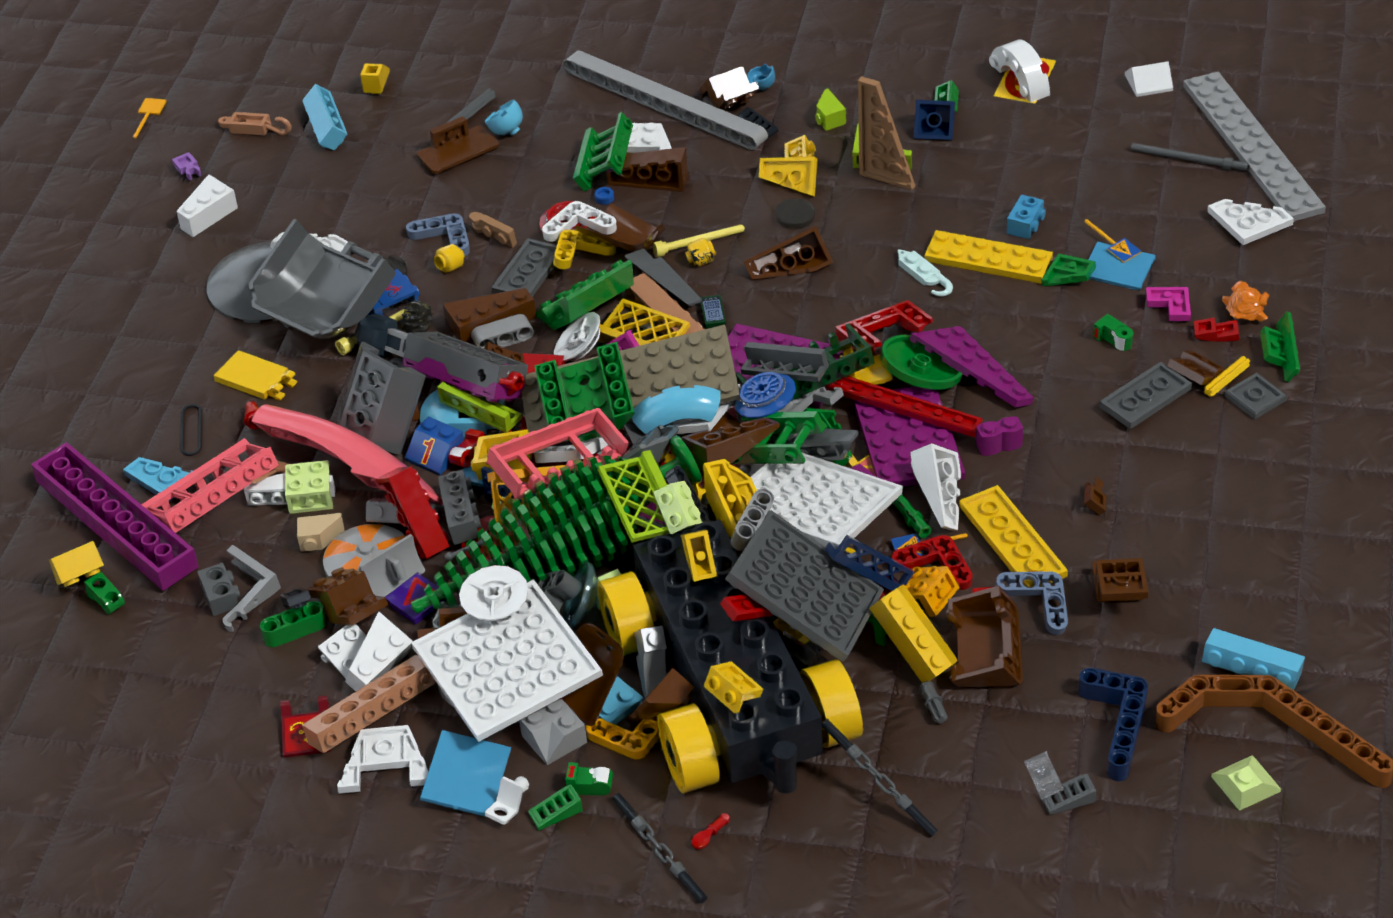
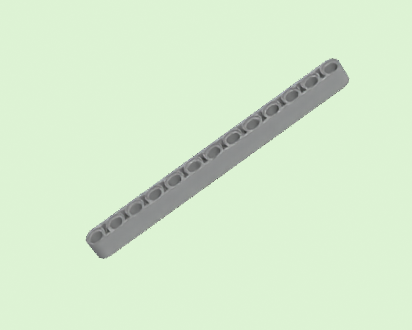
M582 51L574 52L563 63L566 71L572 75L747 149L755 150L768 138L767 131L762 126Z

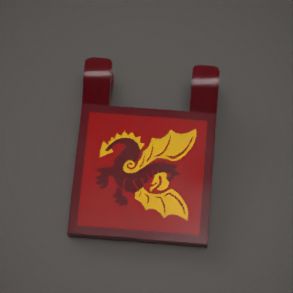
M327 695L318 696L319 712L292 715L290 701H281L283 757L322 753L308 744L302 725L329 708Z

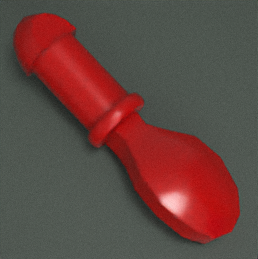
M726 813L721 814L718 819L707 826L706 830L695 834L691 840L692 847L695 849L705 848L710 842L711 835H716L723 826L729 823L730 816Z

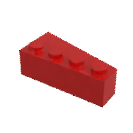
M412 466L398 467L375 479L379 486L384 485L387 491L385 498L388 503L397 508L396 517L404 527L407 526L406 535L411 534L413 536L419 558H429L450 547L448 544L449 537L443 528L441 529L438 523L439 516L435 509L431 508L428 502L430 497L427 491L422 489L419 483L420 476Z

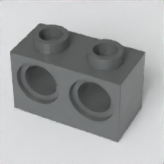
M223 563L197 571L201 587L213 616L231 611L238 604L237 598L241 597L237 585H232L234 583L231 570L226 571Z

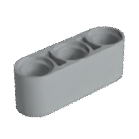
M517 314L474 328L471 332V338L476 346L483 349L488 342L504 348L530 339L534 331L527 317L523 314Z
M758 489L751 498L731 538V545L736 550L744 551L769 513L774 502V495L771 491Z

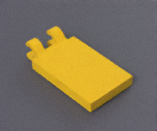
M239 350L214 374L215 382L264 400L270 396L280 401L285 396V393L280 392L283 388L282 384L290 388L297 384V380L292 379L296 375L295 372L288 370L284 366Z

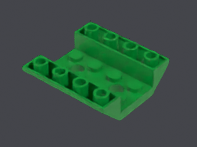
M619 260L610 265L612 267L610 271L607 272L604 269L600 272H595L588 276L587 280L580 281L571 286L572 289L557 294L555 296L557 300L552 303L549 299L540 304L541 309L536 311V316L553 330L583 316L634 285L631 260L624 263L622 260Z
M617 342L596 347L597 358L560 369L555 360L535 365L547 425L556 424L569 417L580 415L585 411L600 408L613 425L620 430L635 414ZM584 379L590 380L586 385H579ZM594 429L577 437L580 441H586L600 437V435Z

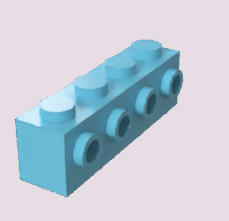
M315 84L302 101L308 113L309 121L313 126V131L317 136L318 143L323 148L328 147L335 151L343 143L344 138L347 136V131L331 92Z
M1213 628L1205 643L1202 662L1233 671L1236 674L1273 676L1292 690L1295 689L1301 676L1305 656Z

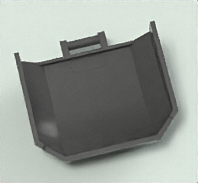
M293 219L249 282V289L253 297L251 303L253 309L314 338L329 339L347 331L367 316L396 275V272L383 259L382 255L364 250L354 242L349 241L341 252L324 245L310 235L298 220ZM356 254L362 258L367 259L368 262L364 263L360 260L351 257L350 255Z

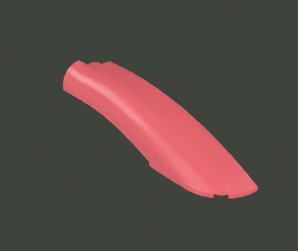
M265 404L258 408L252 419L255 425L271 437L307 445L339 459L352 468V474L372 488L386 491L384 485L379 486L375 479L398 467H407L396 457L365 437L341 425L313 415ZM420 477L419 483L430 497L428 502L443 505L442 498Z

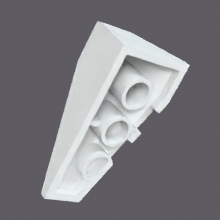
M932 443L910 452L913 472L941 528L954 532L957 531L959 507L956 504V497L960 496L957 480L961 479L958 453Z

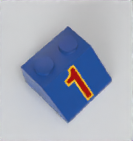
M428 416L415 429L405 460L440 476L451 465L448 459L450 450L464 441L463 431Z

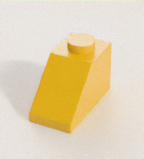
M701 530L681 535L685 557L693 581L717 577L708 531Z

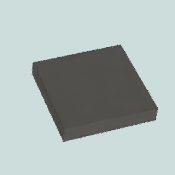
M1258 373L1253 374L1225 391V397L1254 420L1284 403L1287 399L1286 394Z

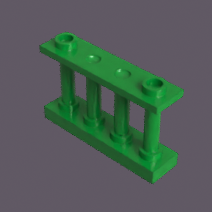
M622 112L619 113L615 126L601 133H597L592 127L585 131L573 175L574 181L584 192L591 189L594 176L610 168L617 175L622 173L633 128L631 120ZM607 160L605 163L597 166V164Z
M817 411L776 412L762 417L779 422L780 427L731 464H804L806 460L800 450L808 434H822L826 427ZM742 416L741 419L743 422H747L761 418H747ZM772 434H780L774 444H767ZM790 434H798L793 444H785Z

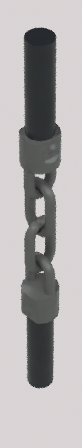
M829 719L822 723V727L845 749V753L861 769H867L875 778V783L886 794H891L896 799L895 804L906 811L931 837L938 831L905 794L901 795L896 790L895 784L885 774L879 773L871 765V760L856 744H852ZM861 756L867 761L864 762V765L858 761ZM882 777L891 785L888 790L879 782L882 780Z
M620 793L615 794L613 797L614 802L629 818L635 830L644 840L652 841L656 846V855L662 862L672 865L670 867L671 873L681 880L700 904L704 903L707 900V896L689 876L683 864L679 861H673L672 851L666 844L658 843L655 840L654 830L646 820L636 813ZM648 829L651 832V834L647 833L646 837L643 832H645ZM664 848L668 852L670 857L666 855V857L664 858L660 854L658 849L662 851Z

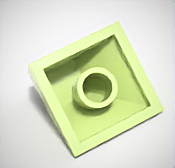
M1253 755L1211 775L1239 811L1281 792V788Z

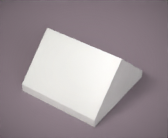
M1169 62L1132 67L1125 71V76L1136 97L1173 91Z

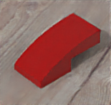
M1214 317L1194 321L1195 337L1197 339L1215 342L1240 340L1237 320L1216 323Z

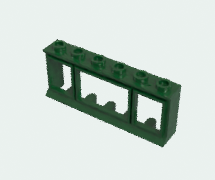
M849 323L845 324L848 335L847 339L839 342L838 337L834 333H829L827 336L829 347L825 348L829 367L819 382L794 380L796 391L792 400L875 364L871 346ZM811 341L808 345L809 348L819 349V345L815 341ZM851 346L856 350L837 360L832 356ZM813 370L808 373L816 374L817 371ZM737 372V382L742 387L746 380L740 372Z

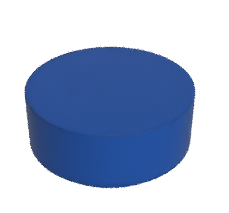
M601 187L594 193L595 201L600 205H607L614 201V191L611 188Z

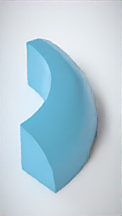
M694 385V388L670 387L662 390L663 393L652 398L649 396L634 408L635 414L632 416V420L645 434L658 425L665 426L668 423L681 419L693 418L712 422L719 408L720 391L699 385Z

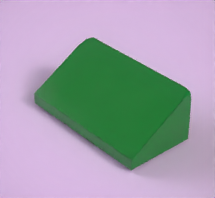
M952 80L935 88L934 101H955L956 113L959 90Z

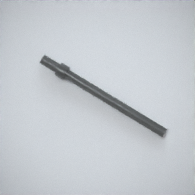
M1132 143L1131 151L1222 166L1223 169L1228 170L1232 168L1248 170V163L1234 161L1233 158L1225 157V159L1137 143Z

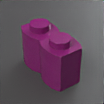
M1006 417L998 422L989 421L977 426L976 446L982 456L994 455L1001 451H1012L1022 446L1023 426L1018 417Z

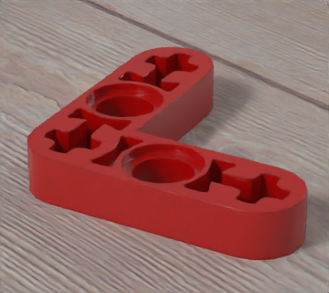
M940 535L900 548L892 554L893 560L910 569L939 561L941 566H948L960 587L958 590H967L972 585V572L954 541L949 536ZM924 550L927 551L929 554L926 556H919L917 552ZM953 559L958 561L959 563L957 565L952 566L949 565L947 561Z

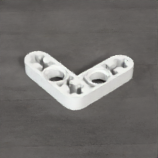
M575 201L567 205L542 228L543 238L546 241L554 242L559 239L560 233L563 230H570L577 223H581L602 234L614 233L617 230L616 219L613 216L583 202ZM568 220V222L561 223L560 221Z
M601 436L581 441L591 454L608 446ZM573 445L550 446L533 452L536 463L584 459Z

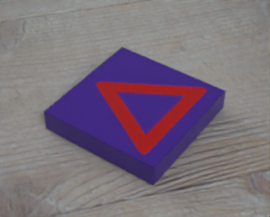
M417 572L385 596L390 607L416 625L432 613L434 609L430 605L422 612L415 613L411 608V602L425 596L424 589L428 584L431 586L432 591L438 589V587ZM443 598L439 602H446V599Z

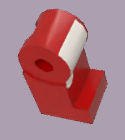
M467 430L464 433L466 439L450 450L448 455L449 462L452 465L464 468L470 467L471 460L474 458V447L477 446L478 437L485 436L483 431Z

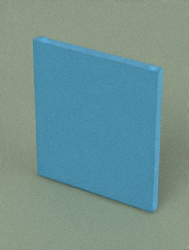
M1097 242L1089 260L1095 261L1096 268L1089 279L1140 291L1156 259V255L1141 252L1123 263L1107 250L1111 246L1110 244Z

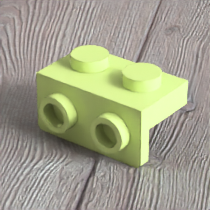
M685 481L671 483L654 491V496L670 534L695 527L702 523L700 511L695 506L691 497V490Z

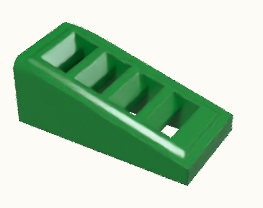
M570 784L530 809L528 814L537 829L542 830L582 812V802ZM541 813H544V815H545V817H546V818H544L543 820H542L541 816L539 815V814H541Z

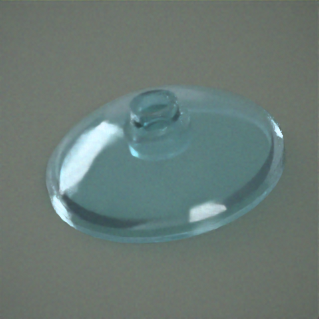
M584 562L574 577L582 583L581 590L576 597L566 600L563 619L570 628L576 627L589 615L593 607L596 608L599 602L597 595L598 580L595 569L589 562Z

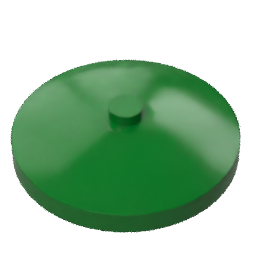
M911 335L893 336L887 339L882 346L880 360L883 366L892 375L908 384L939 390L957 385L962 378V373L941 361L942 356L934 352H927L924 350L925 345L920 342L915 344L910 341Z

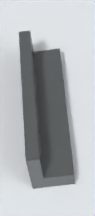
M747 342L744 346L747 360L740 370L743 375L755 376L764 372H774L788 375L793 380L819 382L829 365L825 349ZM752 364L760 365L755 368H750ZM772 367H779L774 370H770V368ZM813 370L817 371L816 374L808 373Z

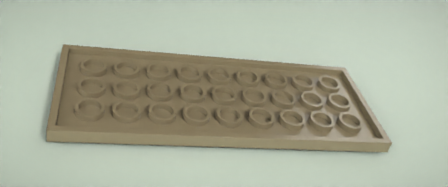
M725 325L620 350L633 408L650 396L652 398L663 393L662 390L675 386L694 388V385L717 389L720 391V404L741 399ZM598 356L558 366V368L560 369L573 364L597 358ZM536 372L526 375L525 386L521 391L526 426L529 433L548 426ZM584 379L579 385H586L590 380ZM632 417L627 423H634Z

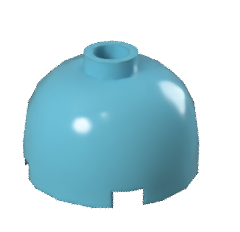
M513 99L499 107L500 109L496 113L494 111L485 120V123L493 133L497 135H506L508 133L513 135L520 130L518 126L523 120V113L519 104Z

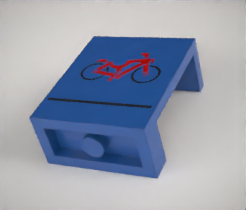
M396 269L394 270L396 275L368 315H383L382 309L406 298L412 303H419L418 297H420V292L415 285L413 286L406 275H403Z

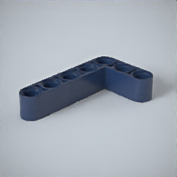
M1095 668L1083 669L1079 674L1078 693L1081 697L1121 706L1109 752L1107 774L1114 781H1123L1128 778L1147 703L1148 683L1144 678Z

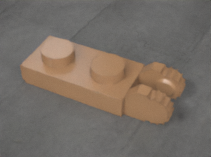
M472 212L468 216L472 222L471 227L473 231L477 233L483 232L487 237H493L501 244H506L512 248L517 244L513 228L478 212Z

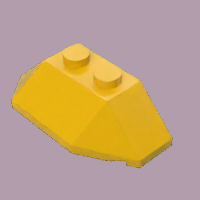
M726 459L704 463L703 470L707 500L716 520H721L728 536L732 538L738 521L757 489L751 477L730 465V462Z

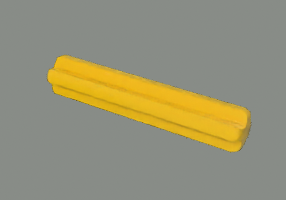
M1241 356L1204 387V394L1209 397L1214 396L1250 366L1249 358Z

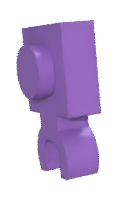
M189 152L172 159L173 166L181 175L186 173L189 180H192V174L201 176L200 167Z

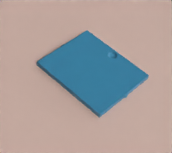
M442 730L420 800L485 816V811L496 801L511 747L484 740L478 742L476 738Z

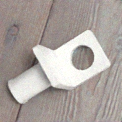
M521 776L516 778L515 781L503 777L500 781L497 800L485 811V816L504 825L510 821L519 811L522 793L529 788L527 787L529 786L528 780ZM502 810L506 812L507 815L499 816L495 814L494 811Z

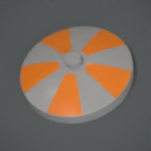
M365 524L350 528L336 536L326 548L323 556L325 574L329 577L332 575V571L341 567L359 571L360 564L406 536L393 527L381 524Z

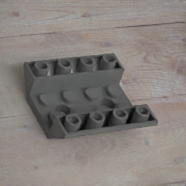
M361 342L338 414L337 424L365 437L387 452L401 454L426 376L411 367L399 368L379 357L378 349L366 342ZM374 374L377 376L376 384L373 381ZM361 413H363L365 418L364 423L360 419Z

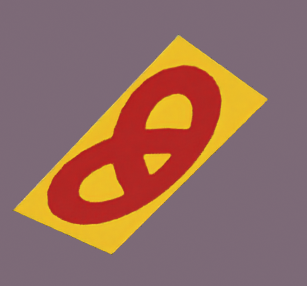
M1040 58L1043 63L1040 65L1043 74L1047 73V77H1049L1056 60ZM1011 69L1007 70L994 96L1030 103L1020 94V86L1015 73Z

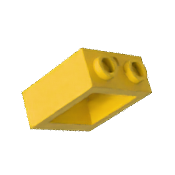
M528 429L478 437L477 446L474 447V458L471 460V469L473 472H476L478 480H482V467L485 466L494 471L490 464H486L489 448L510 441L513 438L529 434ZM533 453L526 455L530 461ZM518 459L507 462L512 470L526 469Z

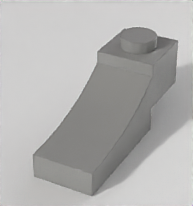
M663 626L644 628L634 632L639 653L636 656L644 699L666 676L665 649L667 647Z

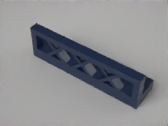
M849 535L844 537L838 547L829 542L824 549L834 561L891 591L903 584L906 585L915 573L912 569ZM850 543L855 545V552L853 553L845 551ZM871 554L872 561L866 562L861 559V556ZM887 563V570L883 571L877 568V565ZM905 572L899 581L893 576L894 573Z

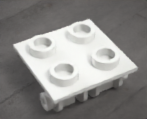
M356 624L344 626L318 646L323 653L321 659L325 663L331 662L346 679L366 635Z

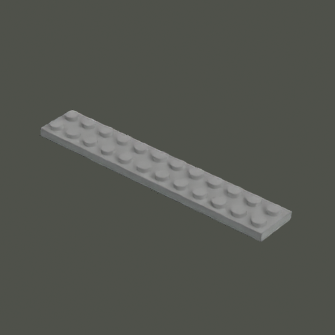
M1219 72L1184 80L1183 87L1240 161L1248 163V171L1276 207H1282L1294 218V221L1325 213L1326 207Z

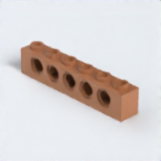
M414 655L304 723L302 727L308 744L325 753L437 682L419 656Z

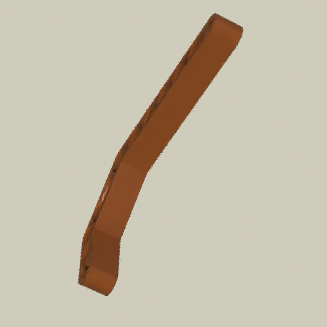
M1194 675L1163 699L1156 708L1155 726L1158 730L1167 733L1175 730L1202 707H1263L1378 788H1386L1392 783L1393 760L1270 675Z

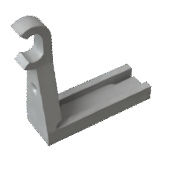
M232 545L226 550L229 555L234 557L231 563L256 580L257 583L224 616L223 623L229 632H234L231 623L237 617H242L243 620L248 619L246 616L248 612L281 588L275 573Z

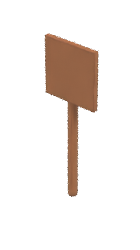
M277 461L279 466L252 481V484L254 485L276 472L285 473V466L289 463Z

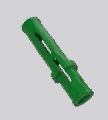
M902 494L892 502L905 518L906 524L912 527L920 538H925L931 533V528L923 520L922 514L916 511Z

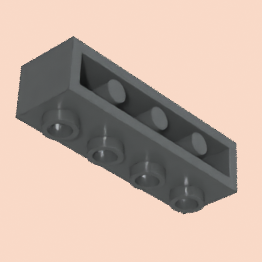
M463 470L452 471L446 475L439 476L438 481L447 524L454 545L478 538L477 532L482 526L478 516L479 513L470 477L465 478Z

